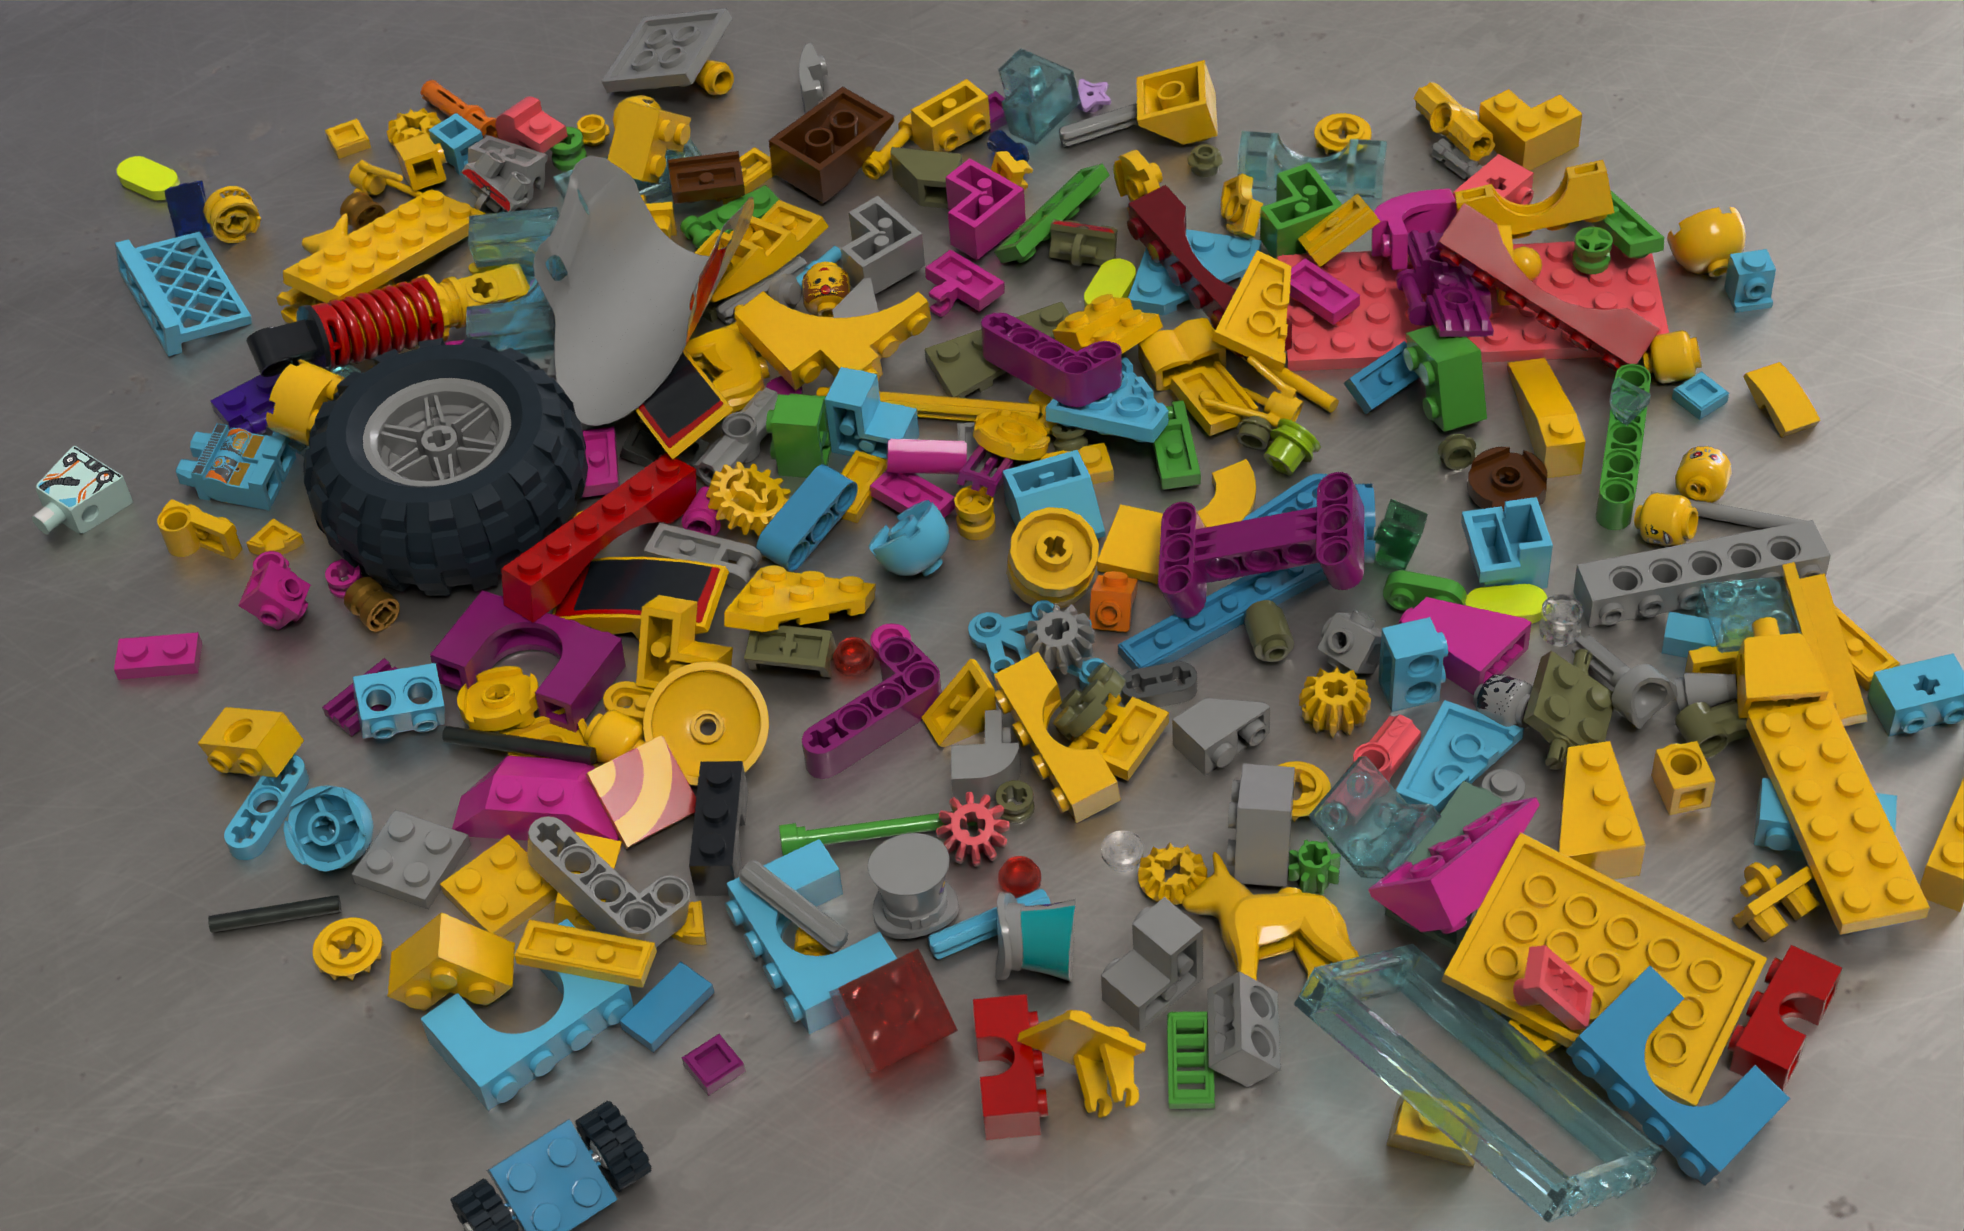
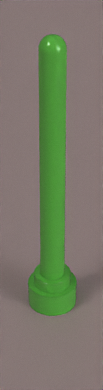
M939 813L812 830H806L805 826L797 827L796 823L779 825L782 855L784 856L818 839L821 840L823 845L908 833L936 831L938 827L946 824L939 820ZM969 822L967 825L975 826L977 822Z

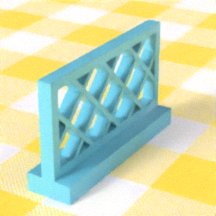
M200 231L136 248L133 247L129 239L115 243L118 270L168 357L182 353L181 343L252 324L251 314ZM193 246L198 248L194 255L181 252V249ZM154 256L163 258L159 264L145 260ZM172 261L187 264L183 270L169 266ZM196 267L211 270L207 276L193 272ZM161 276L176 279L172 285L158 282ZM185 282L200 285L196 291L182 288ZM209 287L224 291L220 297L206 294ZM174 297L189 300L185 306L170 303ZM198 303L213 306L209 312L194 309ZM222 309L237 312L236 315L229 317L218 315ZM187 318L201 321L199 325L188 328L183 326Z

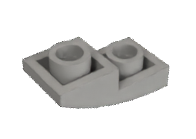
M812 43L805 44L799 62V79L805 113L818 105V101L823 100V76L828 75L824 56L817 55Z

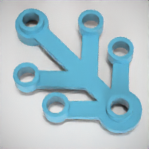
M1047 600L1038 601L1032 606L1031 612L1005 618L998 613L985 612L975 616L970 621L968 626L969 637L978 648L987 651L991 662V678L995 683L994 674L999 669L1015 664L1011 658L1005 656L1003 645L1016 650L1020 661L1030 656V651L1026 649L1025 636L1016 631L1027 629L1028 621H1037L1039 609L1046 613L1053 612L1054 604ZM1091 658L1083 661L1081 669L1074 665L1068 666L1067 672L1079 677L1080 689L1083 690L1090 683L1087 679L1092 671L1105 661L1099 658Z

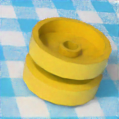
M1047 507L1031 512L1018 523L1011 536L1006 574L1012 590L1024 602L1032 606L1041 600H1047L1053 604L1056 603L1060 609L1069 607L1071 604L1074 605L1086 595L1095 574L1099 543L1094 529L1081 515L1066 508Z

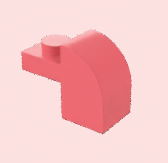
M532 96L525 97L500 114L496 119V130L499 139L541 153H545L568 137L566 126L543 112L540 100Z

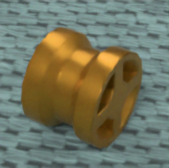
M360 191L349 195L340 207V215L342 216L345 213L348 215V225L353 226L355 231L386 214L385 209L378 203L373 202V199L366 193Z

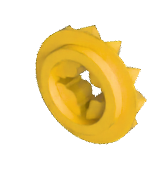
M410 108L409 113H397L396 119L388 122L389 129L386 131L388 140L394 146L395 143L425 133L430 137L429 129L439 124L441 120H439L436 112L428 113L425 108L414 112Z
M1337 113L1326 116L1317 123L1314 129L1316 146L1324 148L1326 154L1336 152L1339 157L1343 153L1355 156L1358 150H1366L1368 142L1371 141L1372 131L1370 125L1363 118L1349 113ZM1342 131H1345L1346 139L1339 138L1342 135Z
M1291 761L1278 765L1295 767L1294 787L1295 782H1300L1299 788H1301L1302 794L1298 800L1293 798L1292 820L1295 822L1302 816H1307L1312 820L1315 813L1322 810V801L1331 791V784L1327 775L1320 768L1306 762Z
M1171 842L1168 843L1166 848L1157 849L1152 847L1147 857H1141L1138 870L1139 885L1149 898L1159 902L1165 897L1174 905L1182 904L1183 899L1196 890L1207 878V867L1203 862L1202 855L1191 852L1188 844L1183 848L1174 847ZM1180 865V874L1175 873L1165 882V869L1171 870L1173 866Z
M355 917L344 918L329 924L318 934L313 944L312 953L321 973L329 974L334 980H337L340 976H347L353 981L355 974L361 971L370 973L373 962L381 960V948L384 943L380 931L370 921ZM355 943L357 953L349 952L343 958L340 950L349 949L351 944Z

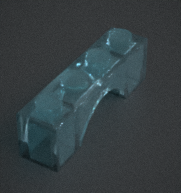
M1242 131L1238 150L1237 176L1243 173L1252 177V189L1276 190L1277 173L1310 162L1334 195L1354 196L1358 193L1363 198L1382 199L1386 171L1387 141L1350 139L1346 147L1337 154L1324 158H1310L1290 150L1283 143L1278 133Z

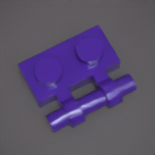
M260 374L212 399L210 402L214 412L225 425H228L229 430L241 428L253 434L263 435L267 432L266 428H268L266 414L267 412L273 414L275 403L269 401V398L281 374L272 377H263Z

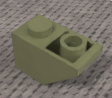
M892 147L890 153L893 179L919 206L948 209L945 177L962 164V154Z

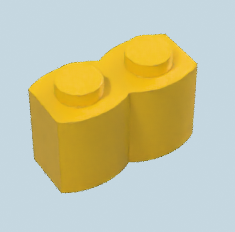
M1208 318L1187 320L1173 330L1157 331L1138 343L1139 361L1156 391L1170 389L1171 377L1201 366H1205L1206 369L1213 367L1214 362L1218 360L1226 367V348L1212 341L1215 330Z

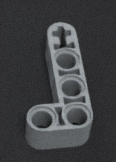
M547 816L535 820L530 825L527 850L529 864L601 933L654 942L657 947L686 923L690 889L688 884L680 877L672 875L663 876L638 893L563 821ZM571 871H580V872H583V873H582V874H574V873H571ZM601 899H611L613 902H603ZM663 902H671L676 905L669 906L663 904ZM631 927H640V928H642V929H644V930L636 931V930H632V929H630V928H631Z

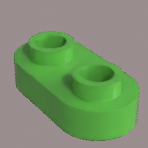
M1404 570L1390 573L1383 589L1384 599L1392 607L1403 611L1411 607L1415 608L1426 597L1461 605L1465 604L1467 597L1465 588L1454 580Z

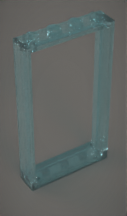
M1410 944L1314 967L1294 1005L1547 1223L1567 1215L1573 1217L1589 1206L1596 1208L1612 1197L1619 1199L1632 1189L1638 1188L1641 1190L1654 1178L1658 1170L1654 1164L1663 1149L1489 1006L1443 983L1441 979L1445 970L1415 945ZM1402 992L1605 1163L1568 1177L1362 1002Z

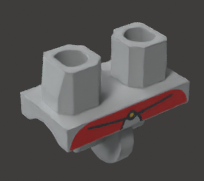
M494 150L486 151L476 162L466 164L461 171L463 175L475 184L470 192L478 198L474 208L482 212L489 208L496 214H499L503 208L509 213L517 208L525 209L530 201L525 195L531 185V181L518 171L511 172L506 180L502 178L498 173L506 161Z

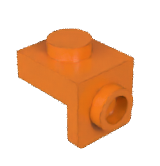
M1116 571L1106 572L1104 575L1097 576L1091 589L1090 620L1093 629L1129 631L1132 605L1137 595V578H1128L1127 574Z

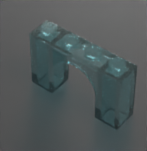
M557 207L469 216L468 246L476 266L487 267L517 263L533 266L534 257L540 244L551 235L560 215ZM550 256L545 263L555 281H560L564 278V273H567V270L559 256ZM537 282L530 292L517 300L467 307L466 338L489 341L491 347H496L499 352L509 347L522 354L554 351L555 315Z

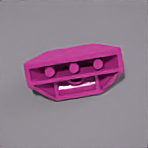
M507 756L461 796L452 827L453 830L468 834L469 837L502 839L509 835L514 840L528 841L530 825L541 817L551 816L563 821L573 832L620 840L586 777L589 771L595 769L594 766L588 763L552 758Z

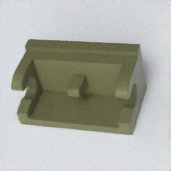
M779 625L778 630L759 632L750 630L744 660L752 670H760V664L819 670L822 677L831 678L830 660H836L838 650L831 630Z

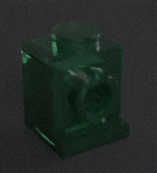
M1390 499L1384 518L1381 520L1373 538L1375 543L1379 544L1375 553V560L1382 566L1405 571L1422 536L1428 514Z

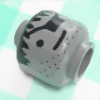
M1495 674L1477 687L1473 697V704L1477 712L1482 713L1500 725L1506 727L1516 725L1527 728L1530 726L1523 722L1532 691V685L1526 681L1504 674Z

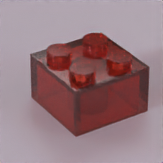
M919 949L913 950L829 992L868 1074L879 1071L958 1031Z

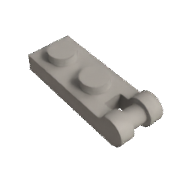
M660 522L643 550L644 557L683 559L726 566L729 570L726 583L732 588L742 590L750 581V570L755 569L762 558L761 552L754 546ZM728 560L737 561V563H729Z

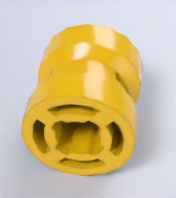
M972 485L960 489L954 498L957 530L962 537L968 540H983L989 537L996 527L995 514L993 512L994 498L986 494L987 488L984 486L981 487L979 492L971 489Z

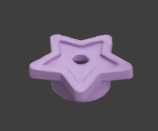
M1080 79L1078 89L1069 92L1066 97L1067 100L1075 101L1077 107L1084 112H1096L1104 105L1111 104V99L1106 94L1109 87L1107 82L1092 84L1084 79Z

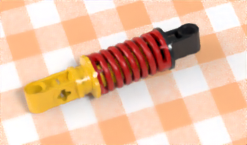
M518 263L507 264L498 269L476 273L460 279H456L453 276L444 278L440 283H436L433 277L425 274L412 279L409 283L399 282L395 286H384L381 290L372 289L368 293H357L355 296H346L341 300L335 299L330 300L328 303L300 306L297 310L296 322L260 329L252 333L246 342L263 377L279 375L290 364L300 365L298 360L301 359L325 370L332 371L333 368H336V365L344 368L348 366L350 361L354 364H359L363 362L364 358L366 360H373L377 355L380 356L393 349H396L398 353L402 352L404 348L414 349L419 345L420 341L443 338L445 342L449 338V328L455 327L460 329L467 327L469 321L483 319L503 312L517 311L529 291L530 285Z

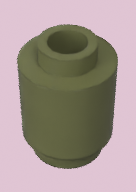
M1261 600L1249 606L1245 613L1244 625L1255 656L1259 660L1278 662L1284 659L1292 651L1294 640L1283 610L1270 600Z

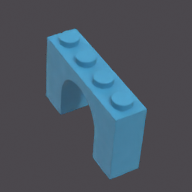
M1649 966L1576 1038L1565 1052L1572 1057L1575 1067L1582 1074L1592 1077L1607 1091L1610 1101L1616 1107L1623 1111H1628L1642 1125L1644 1133L1650 1140L1656 1144L1663 1145L1677 1159L1678 1165L1684 1173L1693 1179H1698L1705 1186L1727 1166L1791 1098L1756 1065L1719 1101L1710 1105L1688 1106L1664 1095L1656 1087L1648 1074L1645 1065V1046L1649 1035L1683 1001L1684 997Z

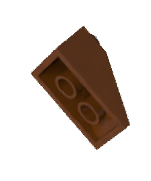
M842 86L768 140L772 173L824 203L850 183L893 124L894 115Z

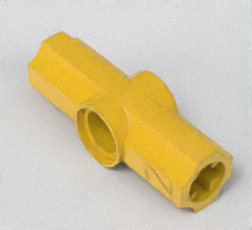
M1429 82L1426 86L1420 87L1413 98L1416 102L1415 108L1430 121V127L1434 132L1445 135L1471 160L1479 161L1481 158L1490 155L1495 146L1493 134L1478 121L1475 111L1463 107L1436 83Z

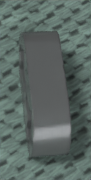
M1182 661L1134 669L1123 675L1126 682L1120 692V696L1124 706L1127 705L1132 696L1158 708L1190 701L1197 693V671L1192 665ZM1180 679L1184 685H1177L1176 681L1173 680ZM1135 687H1140L1143 693H1137Z

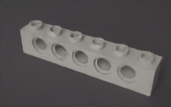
M1808 520L1577 564L1573 592L1588 627L1613 625L1620 621L1641 617H1654L1669 611L1691 610L1699 606L1719 602H1732L1750 596L1773 594L1784 590L1783 564L1795 562L1799 579L1823 573L1826 576L1831 555L1814 521Z

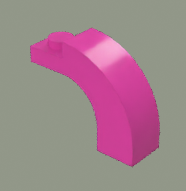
M1451 189L1407 193L1380 204L1374 210V213L1381 222L1372 228V256L1388 257L1392 270L1407 269L1408 233L1412 230H1418V233H1427L1429 230H1435L1436 233H1444L1455 217L1456 201Z

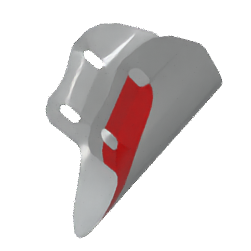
M595 156L585 157L575 165L569 178L565 199L557 223L551 235L540 244L534 257L533 269L535 278L555 315L554 354L556 382L573 402L576 416L581 423L599 426L627 416L644 403L668 377L687 345L750 225L754 210L753 197H749L744 205L724 224L710 256H703L682 248L661 231L641 198L636 182L627 172L607 159ZM577 188L588 207L589 215L579 199ZM727 229H733V235L728 245L718 249L723 232ZM550 256H559L567 270V276L560 281H555L546 267L545 263Z

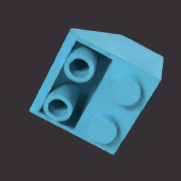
M1078 450L1003 470L1005 504L1016 527L1022 519L1033 511L1047 507L1066 508L1081 515L1094 529L1097 539L1105 537V529L1091 476Z

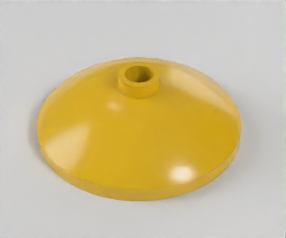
M717 662L692 663L671 672L653 690L644 711L645 742H648L662 735L689 785L698 787L700 762L743 761L745 773L755 765L763 753L768 739V709L758 687L741 671ZM704 723H715L716 731L709 736L702 734L701 727Z

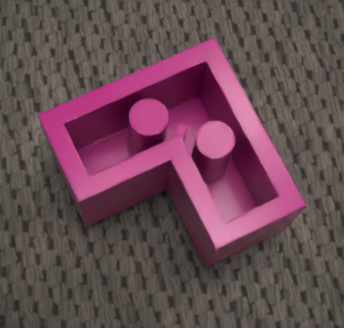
M971 158L945 177L948 210H950L948 212L950 245L974 259L979 260L1026 221L1024 188Z

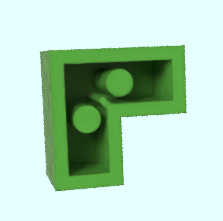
M1310 162L1277 173L1276 202L1263 206L1260 209V240L1275 259L1281 255L1303 254L1307 252L1298 238L1342 205Z
M1435 325L1407 332V348L1403 351L1404 360L1410 371L1413 370L1425 385L1426 397L1423 398L1422 403L1426 417L1429 420H1433L1444 432L1486 420L1487 412L1481 350L1467 337H1439Z
M792 393L790 395L778 394L774 410L768 411L766 430L767 433H772L773 436L770 454L771 459L777 461L779 476L807 478L819 465L824 464L828 466L832 449L825 406L826 396Z

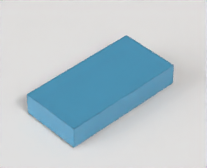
M680 962L619 1020L621 1029L654 1053L715 993L713 984Z

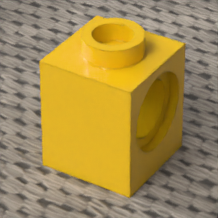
M1698 742L1674 743L1664 748L1656 749L1651 776L1669 816L1710 807L1716 780Z

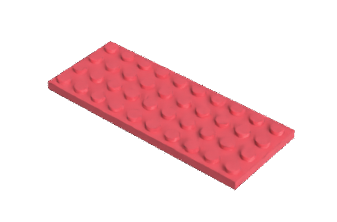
M1574 241L1513 244V250L1525 246L1533 248L1539 253L1542 259V270L1539 276L1532 282L1545 292L1564 302L1585 308L1605 310L1628 308L1658 327L1660 330L1656 335L1669 333L1652 253L1644 258H1629L1616 245L1612 244V249L1609 252V267L1602 273L1586 274L1577 270L1572 264V256L1575 250ZM1371 251L1340 252L1323 266L1319 267L1360 295V306L1332 325L1290 296L1287 318L1292 323V348L1285 351L1287 369L1291 371L1365 368L1403 341L1407 343V332L1428 327L1414 325L1409 320L1407 300L1404 292L1400 291L1396 284L1397 274L1405 269L1392 270L1388 257L1372 256ZM1309 254L1281 255L1277 257V260L1290 265L1291 268L1305 258L1318 266ZM1408 254L1407 269H1414ZM1494 285L1488 288L1491 294L1492 311L1489 320L1494 330L1493 336L1467 337L1481 350L1482 363L1523 361L1539 358L1552 360L1603 357L1592 348L1584 351L1568 340L1570 334L1557 327L1556 330H1552L1541 324L1536 319L1538 314L1527 306L1519 309L1513 305H1499L1497 289ZM1421 294L1423 302H1426L1427 294Z

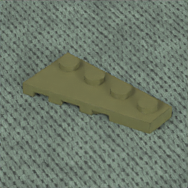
M1061 301L1015 318L1055 339L1052 330L1057 328L1058 324L1064 321L1070 313ZM981 329L925 348V359L948 397L965 398V396L975 390L981 393L993 386L995 378L1006 373V371L983 357Z

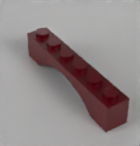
M1167 185L1128 203L1129 220L1127 221V228L1131 236L1135 240H1140L1145 245L1152 260L1155 263L1160 262L1168 271L1171 281L1186 291L1193 306L1198 310H1203L1216 330L1236 289L1217 279L1200 263L1193 253L1186 237V206ZM1288 318L1286 320L1288 329L1285 339V351L1292 348V323ZM1235 352L1239 357H1244L1247 360L1248 357Z

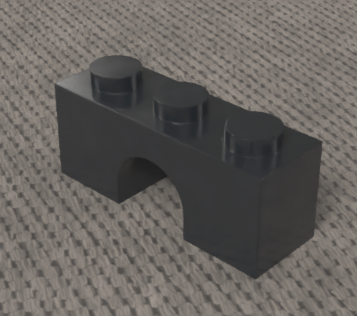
M743 761L700 762L689 861L695 896H729L726 883L740 877L742 859L739 847V826H745L748 801V787Z

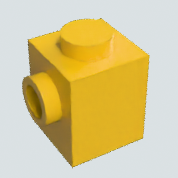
M427 133L394 144L402 174L413 192L447 180L442 164L446 163L443 149L440 143L434 144Z

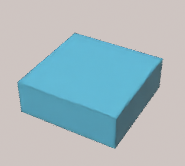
M1702 371L1673 389L1672 395L1674 401L1699 420L1726 404L1729 398V392Z

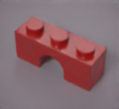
M1790 945L1783 960L1774 958L1764 981L1769 986L1765 993L1756 991L1747 1009L1746 1016L1750 1017L1747 1026L1744 1027L1738 1024L1729 1041L1727 1049L1734 1052L1730 1071L1744 1076L1756 1065L1784 1091L1800 1061L1807 1035L1790 1028L1783 1022V1019L1800 1018L1818 1026L1836 993L1843 968L1793 945Z
M1027 994L973 999L979 1062L996 1060L1011 1066L1001 1074L980 1077L986 1140L1041 1135L1039 1117L1048 1116L1046 1089L1036 1088V1078L1044 1077L1042 1051L1032 1050V1047L1018 1041L1019 1032L1039 1024L1038 1012L1028 1011Z

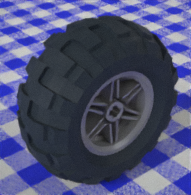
M443 338L420 341L418 349L401 354L396 349H393L373 358L375 365L365 373L353 371L337 385L338 392L334 394L333 401L323 402L310 431L308 442L310 449L306 450L303 462L304 485L318 528L326 535L329 546L352 567L356 568L359 566L363 574H368L373 579L380 581L382 585L402 592L412 584L417 585L421 591H425L426 595H450L452 587L472 584L475 591L499 584L498 575L502 574L501 568L573 519L578 499L582 498L586 484L588 464L581 422L576 416L573 402L553 377L549 378L543 369L529 360L528 356L511 347L499 352L496 347H491L490 342L486 340L466 338L461 345H446Z

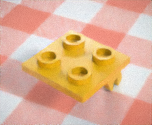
M1068 1010L1064 1014L1019 1032V1042L1076 1067L1085 1099V1108L1088 1113L1096 1111L1098 1101L1100 1105L1098 1117L1102 1118L1110 1114L1112 1100L1107 1093V1076L1114 1103L1123 1100L1124 1091L1126 1093V1108L1138 1102L1139 1090L1134 1083V1056L1145 1052L1146 1043L1130 1037L1125 1029L1105 1026L1092 1020V1016L1084 1011Z

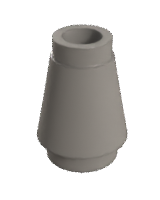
M1685 672L1684 677L1675 678L1678 694L1677 703L1680 711L1697 702H1705L1711 708L1737 699L1736 673L1727 675Z

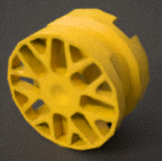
M226 186L218 189L208 197L204 204L203 212L205 219L210 224L214 235L220 241L226 243L242 242L247 240L245 236L250 232L255 234L260 226L261 217L258 212L259 210L253 203L250 194L243 188Z

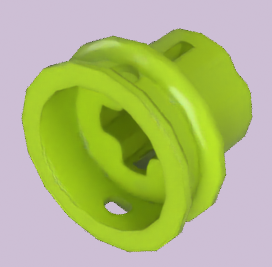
M1282 418L1278 421L1279 428L1272 429L1270 432L1271 438L1274 441L1263 456L1274 469L1285 475L1292 476L1302 461L1311 462L1313 460V452H1319L1321 445L1316 437L1307 429L1292 420Z

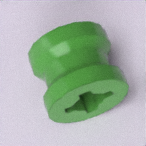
M566 127L568 137L550 149L552 151L551 158L554 167L558 170L573 171L575 165L581 159L587 157L583 147L584 140L581 131L574 127Z
M1586 227L1578 231L1575 235V250L1572 256L1574 267L1586 274H1598L1605 271L1610 265L1609 252L1613 244L1611 234L1599 227Z

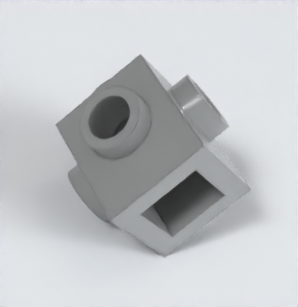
M1353 610L1352 613L1336 612L1324 624L1321 631L1322 640L1317 649L1329 656L1327 662L1334 667L1338 666L1341 671L1349 672L1354 670L1356 673L1374 674L1380 662L1382 631L1374 627L1375 619L1361 611Z

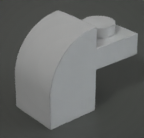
M985 710V744L951 745L953 798L958 799L961 804H966V793L972 792L974 803L979 804L985 794L991 797L992 802L996 800V791L1000 785L1007 781L1019 780L1021 773L1019 743H1012L1011 726L1003 727L1002 710Z

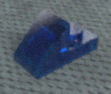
M203 181L183 183L166 189L165 197L175 236L179 237L200 231L203 238L213 237V231L210 224L206 221L203 212L204 204L207 200Z

